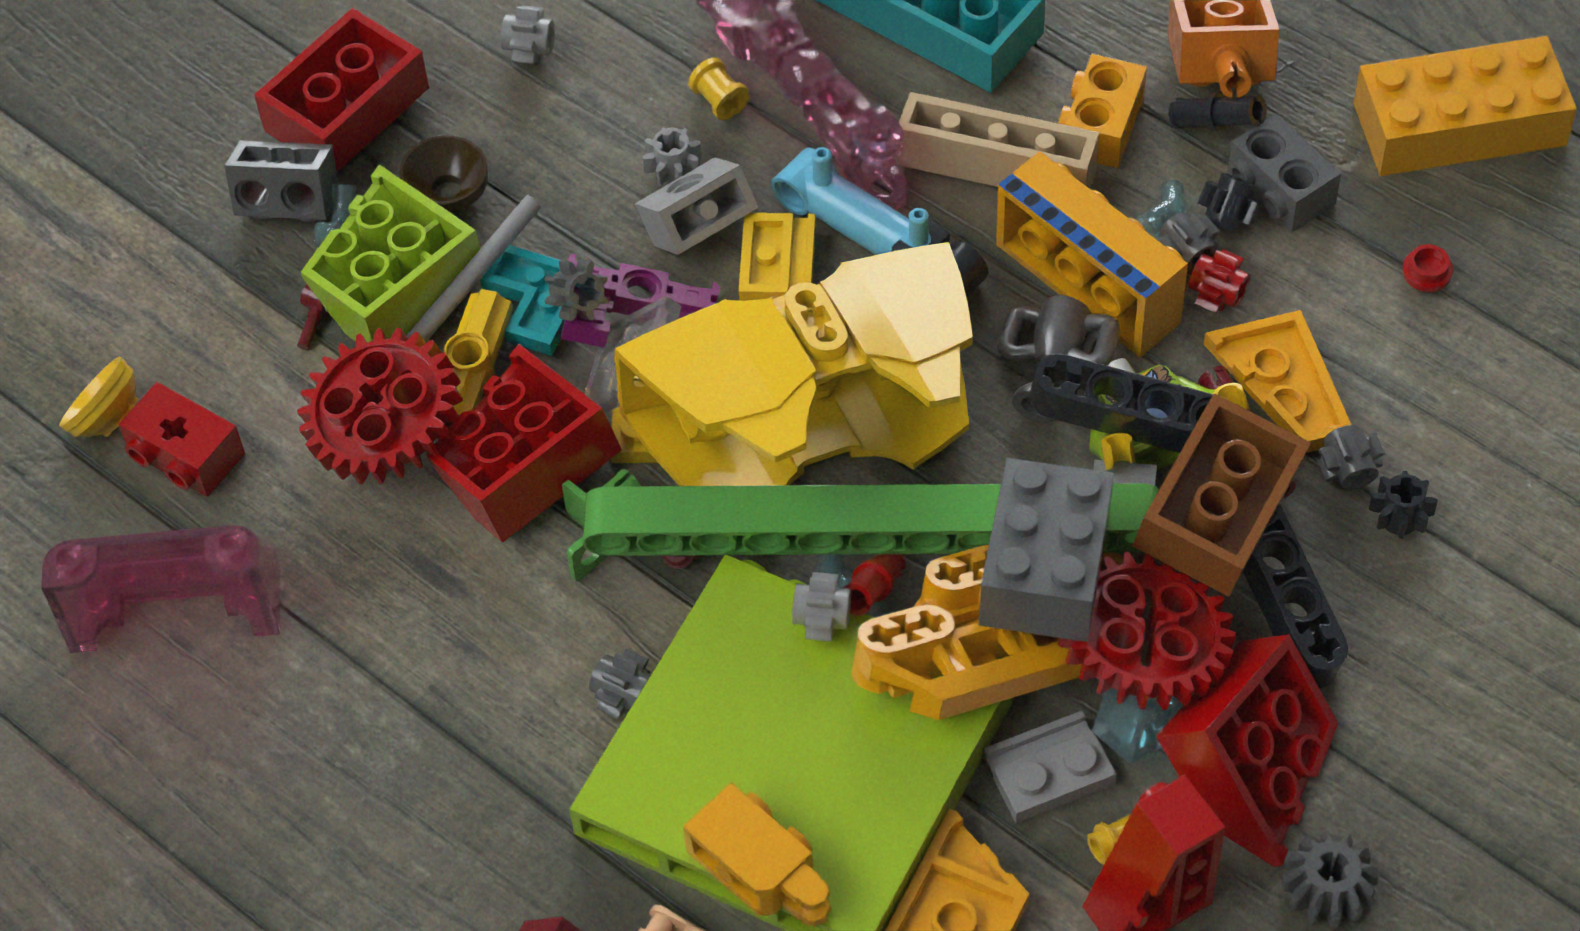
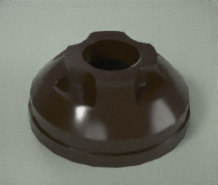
M441 135L428 138L413 146L400 164L399 175L401 180L448 212L453 213L469 207L483 194L488 181V166L484 153L474 142L459 136ZM446 182L456 183L461 186L458 194L453 197L442 198L434 194L437 186Z

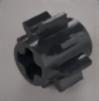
M1222 173L1218 183L1211 180L1205 183L1197 204L1207 207L1205 215L1215 226L1231 232H1238L1241 222L1248 225L1254 223L1262 201L1252 198L1256 188L1254 184L1239 177Z
M1403 471L1402 474L1396 475L1391 479L1382 476L1378 492L1371 494L1369 504L1370 511L1380 513L1376 528L1379 530L1385 528L1390 533L1398 535L1399 539H1403L1404 535L1410 534L1415 530L1425 533L1429 517L1435 515L1438 499L1426 497L1429 481H1421L1416 476L1408 474L1407 471Z

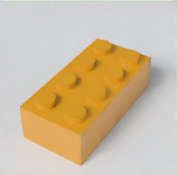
M1548 36L1361 65L1354 97V106L1379 176L1567 146L1577 111Z

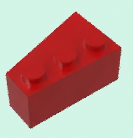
M1185 775L1168 785L1166 782H1159L1151 786L1141 795L1082 905V908L1099 931H1167L1213 903L1225 826Z

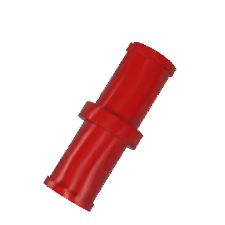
M876 554L872 559H867L858 565L853 571L852 581L844 587L845 589H851L850 614L862 616L869 612L870 607L875 602L885 599L894 588L895 579L903 573L901 570H904L906 566L903 554Z

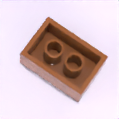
M1214 393L1145 514L1132 546L1229 597L1296 475L1311 442Z

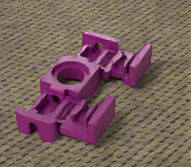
M571 254L568 257V261L573 262L577 266L578 262L575 261L576 254ZM620 263L619 270L594 267L592 274L607 276L609 279L603 284L604 297L609 300L608 304H600L593 310V320L582 319L577 314L573 321L565 320L561 339L605 348L611 324L610 321H605L606 312L661 321V324H668L716 304L719 295V285L713 282L711 289L688 286L668 280V272ZM574 286L573 292L579 294L580 288ZM642 286L651 291L653 296L646 299L633 296L628 288Z

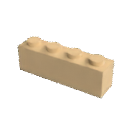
M910 92L897 126V165L998 187L1001 181L1041 151L1054 162L1065 165L1076 179L1090 189L1097 170L1099 132Z

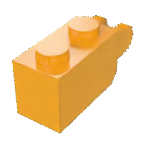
M731 782L683 826L686 852L757 915H775L784 907L794 917L802 919V924L806 923L808 927L811 925L815 928V926L824 922L827 923V918L831 912L830 900H828V897H830L829 884L825 883V879L821 880L820 875L813 870L812 846L798 830L793 827H789L786 830L772 818L771 810L759 796L752 792L745 795Z

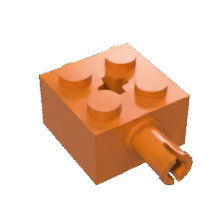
M1170 0L1168 41L1179 84L1188 83L1192 86L1205 87L1213 83H1219L1220 90L1225 96L1232 98L1233 92L1231 87H1234L1237 98L1250 90L1251 85L1258 84L1261 81H1276L1279 26L1270 0Z

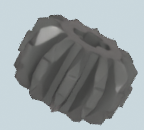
M1328 829L1321 834L1319 843L1305 835L1299 843L1298 851H1290L1286 856L1284 867L1287 872L1283 874L1281 882L1283 891L1291 893L1289 900L1291 911L1309 909L1307 920L1310 925L1318 921L1319 916L1327 917L1328 923L1333 930L1340 925L1341 916L1356 923L1361 919L1363 908H1370L1375 902L1377 892L1374 886L1378 884L1379 880L1378 867L1369 865L1371 860L1369 848L1352 850L1354 840L1351 833L1344 837L1341 843L1333 841V837Z

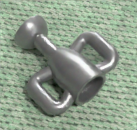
M1054 295L1044 301L1041 310L1030 306L1013 308L1005 316L997 339V348L1000 355L1007 360L1013 361L1036 360L1038 364L1047 355L1058 353L1107 365L1113 359L1121 330L1118 320L1107 314H1091L1089 308L1083 302L1065 295ZM1024 322L1034 323L1036 325L1034 343L1017 346ZM1101 329L1094 352L1087 354L1081 351L1086 333ZM1032 382L1016 390L1012 397V405L1021 415L1040 422L1055 420L1039 414L1032 407L1030 402Z

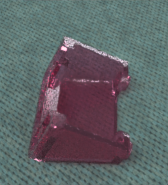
M229 525L68 540L52 547L45 555L43 561L41 589L70 653L97 651L96 637L103 628L111 623L113 627L124 626V604L214 595H224V606L228 616H239L241 614L247 618L254 637L280 634V563L276 550L268 540L243 526Z

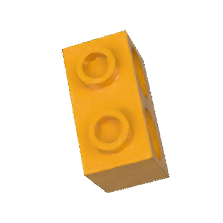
M1091 54L1085 72H1076L1071 89V99H1074L1072 107H1063L1058 124L1099 132L1097 164L1119 169L1145 98L1147 66Z

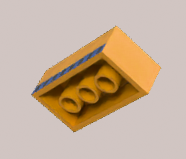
M1041 151L998 184L996 245L1059 295L1073 297L1083 302L1089 308L1091 314H1107L1117 319L1121 330L1118 341L1141 358L1181 324L1188 263L1184 261L1177 250L1170 246H1164L1147 233L1140 222L1134 218L1126 217L1110 205L1102 193L1089 189L1076 179L1065 165L1054 162Z

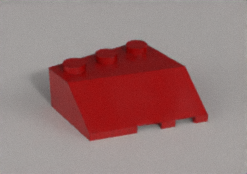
M520 344L509 355L512 364L502 376L492 375L482 387L485 396L474 410L462 412L459 415V421L453 422L448 428L452 435L451 439L440 438L435 444L439 454L437 456L429 453L426 455L430 464L471 516L502 543L557 500L563 497L562 484L570 480L577 486L622 451L603 408Z
M1289 634L1240 641L1233 649L1227 669L1224 670L1219 684L1211 683L1205 697L1194 693L1189 705H1183L1156 736L1178 776L1185 775L1223 823L1225 826L1224 836L1273 867L1282 866L1288 852V849L1283 845L1290 825H1298L1305 809V806L1300 802L1309 778L1318 776L1338 726L1337 719Z

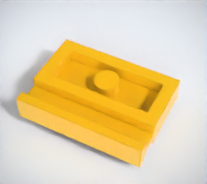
M749 213L744 216L738 291L739 301L768 299L770 297L774 299L785 295L790 287L798 283L813 282L816 233L815 214H808V218H794L793 213Z

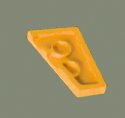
M1301 310L1205 333L1204 346L1227 368L1235 380L1242 385L1245 391L1276 425L1311 442L1307 452L1325 447L1323 441L1330 432L1339 427L1351 425Z

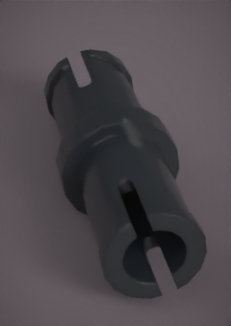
M1222 92L1208 94L1206 98H1175L1176 100H1173L1169 106L1168 113L1171 125L1177 129H1183L1184 127H1207L1210 131H1223L1228 126L1258 127L1260 126L1259 124H1263L1267 110L1265 101L1260 95L1229 98Z

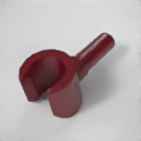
M306 284L300 296V303L302 306L310 309L297 343V346L303 350L309 349L322 317L330 315Z

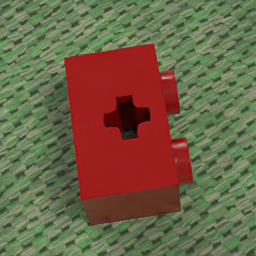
M156 382L118 424L126 444L124 449L134 462L146 468L152 465L164 472L167 478L177 487L183 490L192 488L206 497L211 494L245 455L236 425L159 382Z

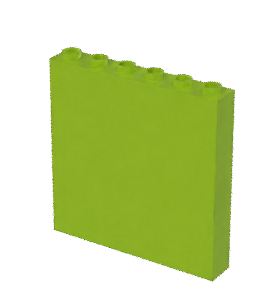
M725 554L569 808L574 834L785 931H885L948 809L955 810L983 758V748L990 745L1012 704L1013 698L945 719L936 720L910 712L913 693L892 698L888 691L878 694L861 688L854 682L851 676L858 631L864 622L875 617L868 614L862 616L850 614L848 629L834 628V636H832L831 641L805 639L806 627L805 625L793 624L792 612L796 584H807L795 579L785 580L767 572L764 567L752 560L740 561ZM731 782L745 795L752 792L759 796L771 810L772 818L786 830L789 827L798 830L812 846L813 870L820 875L821 880L825 879V883L829 884L830 897H828V900H830L831 912L827 918V923L824 922L815 926V928L811 925L808 927L806 923L802 924V919H797L784 907L775 915H757L686 852L683 826Z

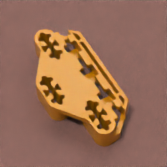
M983 545L931 561L926 567L921 597L914 607L864 622L858 631L851 676L854 682L861 688L878 694L888 691L892 698L913 693L910 712L941 720L1079 678L1083 664L1067 665L1065 661L1069 648L1059 647L1058 637L978 625L981 583L989 545ZM1111 552L1103 553L1102 561L1103 557L1109 556L1117 565H1121L1123 555Z

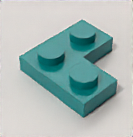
M509 245L480 279L482 289L498 292L504 298L519 302L504 330L506 342L514 345L520 344L524 348L546 355H553L561 340L565 320L559 318V311L562 306L545 304L544 300L550 294L549 284L544 279L545 276L553 277L555 273L560 271L559 261L561 260Z

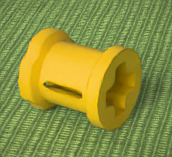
M717 57L709 58L700 63L692 71L688 79L690 90L696 95H702L712 105L713 114L719 120H728L740 113L750 98L749 89L740 82L736 83L726 73V66L723 61Z

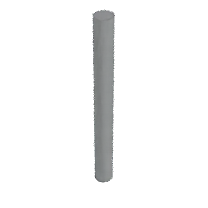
M529 195L523 198L406 335L407 338L415 332H419L425 342L432 337L542 208L535 199Z

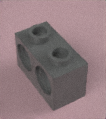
M1274 114L1264 120L1263 124H1259L1260 126L1253 127L1231 141L1228 173L1254 184L1256 188L1253 196L1257 200L1262 201L1261 205L1267 215L1274 220H1279L1290 232H1293L1336 204L1341 173L1280 116Z
M239 141L224 165L234 216H252L258 220L294 218L303 222L327 220L340 196L332 145Z

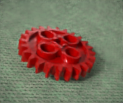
M379 328L376 330L372 342H367L361 333L357 334L356 347L351 350L343 343L338 344L340 357L337 360L326 356L322 358L327 368L324 374L318 372H311L309 374L316 388L301 391V395L308 405L297 409V413L305 422L299 427V431L307 440L306 447L326 471L333 469L342 480H345L352 474L358 484H363L370 472L379 484L384 483L388 470H393L398 478L402 479L405 472L404 465L409 462L419 470L423 468L420 455L426 451L437 456L439 451L433 442L436 438L451 439L452 435L445 426V423L459 421L460 419L453 405L463 402V397L456 388L461 384V381L453 370L454 366L445 352L442 353L433 340L426 343L419 332H415L407 338L401 328H396L390 339Z
M1124 552L1121 565H1117L1109 556L1103 557L1088 642L1059 638L1058 646L1069 648L1065 661L1067 665L1083 664L1079 675L1081 681L1089 680L1093 677L1099 680L1097 694L1101 695L1108 689L1113 688L1117 690L1116 698L1118 704H1123L1127 697L1132 695L1136 696L1138 706L1142 710L1147 706L1149 698H1156L1162 710H1167L1172 696L1182 705L1187 706L1193 692L1201 697H1205L1211 683L1219 684L1234 651L1231 647L1236 637V632L1229 630L1233 615L1220 612L1225 599L1223 596L1208 597L1209 586L1201 582L1194 584L1191 581L1192 577L1182 572L1180 574L1174 572L1173 567L1165 563L1162 567L1156 566L1153 557L1148 554L1145 555L1141 564L1135 563L1129 552ZM1145 594L1150 597V613L1146 628V640L1150 642L1146 652L1147 667L1141 664V648L1145 632V620L1141 617L1146 605Z

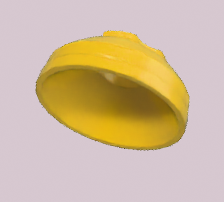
M120 356L111 361L79 394L64 414L59 426L74 437L109 436L138 401V398L135 396L136 382L134 369Z

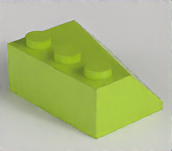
M381 165L371 175L373 183L364 196L357 195L348 206L350 215L342 226L329 232L301 271L303 280L344 333L355 342L357 334L360 333L367 342H372L374 334L379 328L382 329L388 339L391 338L396 328H401L404 334L407 335L481 249L475 229Z

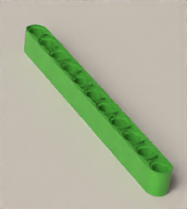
M1113 483L1110 515L1103 553L1142 552L1132 545L1145 514L1160 490L1159 488L1144 483ZM1001 484L598 487L590 490L585 497L583 546L591 553L605 556L954 554L979 546L989 545Z

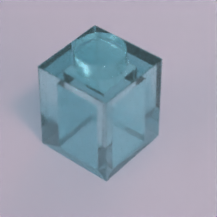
M1110 688L1104 692L1092 732L1131 764L1162 747L1156 736L1174 717L1181 706V703L1174 696H1172L1167 710H1162L1156 698H1149L1147 706L1142 710L1138 706L1136 696L1129 695L1123 704H1118L1116 698L1117 690Z

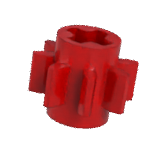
M1224 249L1221 252L1217 250L1214 257L1203 254L1197 261L1188 284L1190 289L1199 292L1195 304L1214 313H1217L1218 310L1222 312L1225 304L1236 308L1243 299L1250 282V274L1240 270L1244 258Z

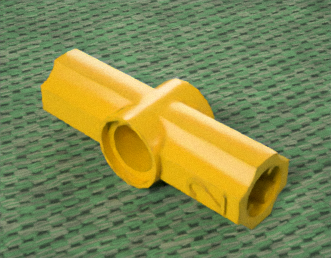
M481 289L480 292L470 295L457 333L447 341L444 347V352L453 364V370L461 381V384L456 388L463 397V402L453 405L459 415L462 412L474 410L483 397L482 387L492 375H496L494 363L505 335L504 330L513 313V305L511 301L503 298L495 291ZM470 362H475L474 364H471V365H465V364L470 363ZM453 422L445 423L447 429L453 424Z

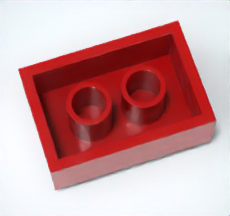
M352 7L258 90L254 96L264 132L281 143L332 145L336 171L338 172L429 89L423 53L420 49Z

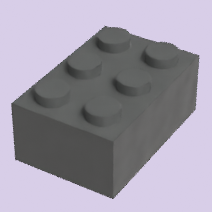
M1006 458L981 583L979 626L1088 642L1110 515L1114 473Z

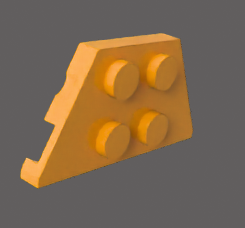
M949 808L885 931H1015L1029 904V892L1013 874L1005 872L1000 867L998 857L985 843L980 845L964 827L963 818L959 813Z

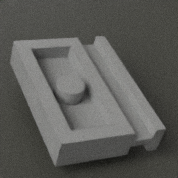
M1082 710L983 748V760L989 766L993 774V780L1015 823L1115 785L1116 772L1094 731L1090 730L1085 721L1086 716Z

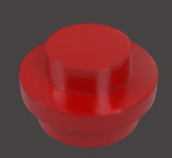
M1424 244L1416 247L1406 256L1403 262L1402 274L1405 281L1411 287L1423 292H1435L1445 288L1450 283L1453 275V264L1444 249L1436 245Z

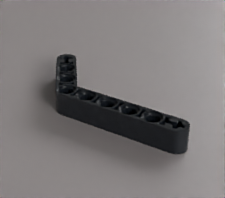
M1058 353L1047 355L1040 360L1030 389L1032 407L1045 417L1107 434L1126 433L1132 436L1133 441L1177 453L1182 451L1213 394ZM1051 383L1060 385L1061 387L1054 388L1050 385ZM1078 389L1084 390L1083 396L1077 395ZM1101 394L1108 395L1117 403L1112 405L1104 404L1096 396ZM1146 409H1159L1167 417L1156 418L1150 415ZM1279 504L1243 573L1273 636L1290 635L1318 687L1324 688L1332 683L1347 658L1348 644L1282 506ZM1263 557L1276 558L1283 564L1285 569L1277 570L1269 567L1263 561ZM1295 603L1300 605L1306 611L1307 616L1293 615L1285 607V604Z

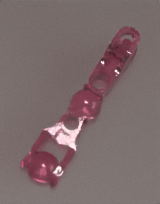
M696 0V4L714 20L716 32L737 59L743 61L752 59L769 77L776 80V84L780 87L785 99L795 106L803 108V116L807 120L812 119L816 134L835 156L845 179L895 210L904 206L908 200L907 180L894 159L903 154L905 150L904 132L901 125L885 106L881 104L871 105L850 81L841 77V73L836 69L832 58L822 51L814 49L813 41L810 37L804 38L803 28L796 19L794 0ZM765 4L775 19L771 21L765 20L760 23L754 17L761 12ZM882 178L893 192L884 195L877 193L871 188L872 183Z

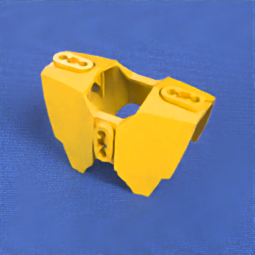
M949 242L919 246L841 262L838 269L824 281H820V284L798 283L790 287L785 295L774 299L772 297L747 301L724 299L615 348L614 362L618 389L617 398L621 415L648 452L679 486L790 485L804 474V466L845 452H849L851 457L878 456L895 460L911 469L918 467L969 430L968 407L960 351L973 344V335L961 274ZM807 308L813 309V316L808 317Z

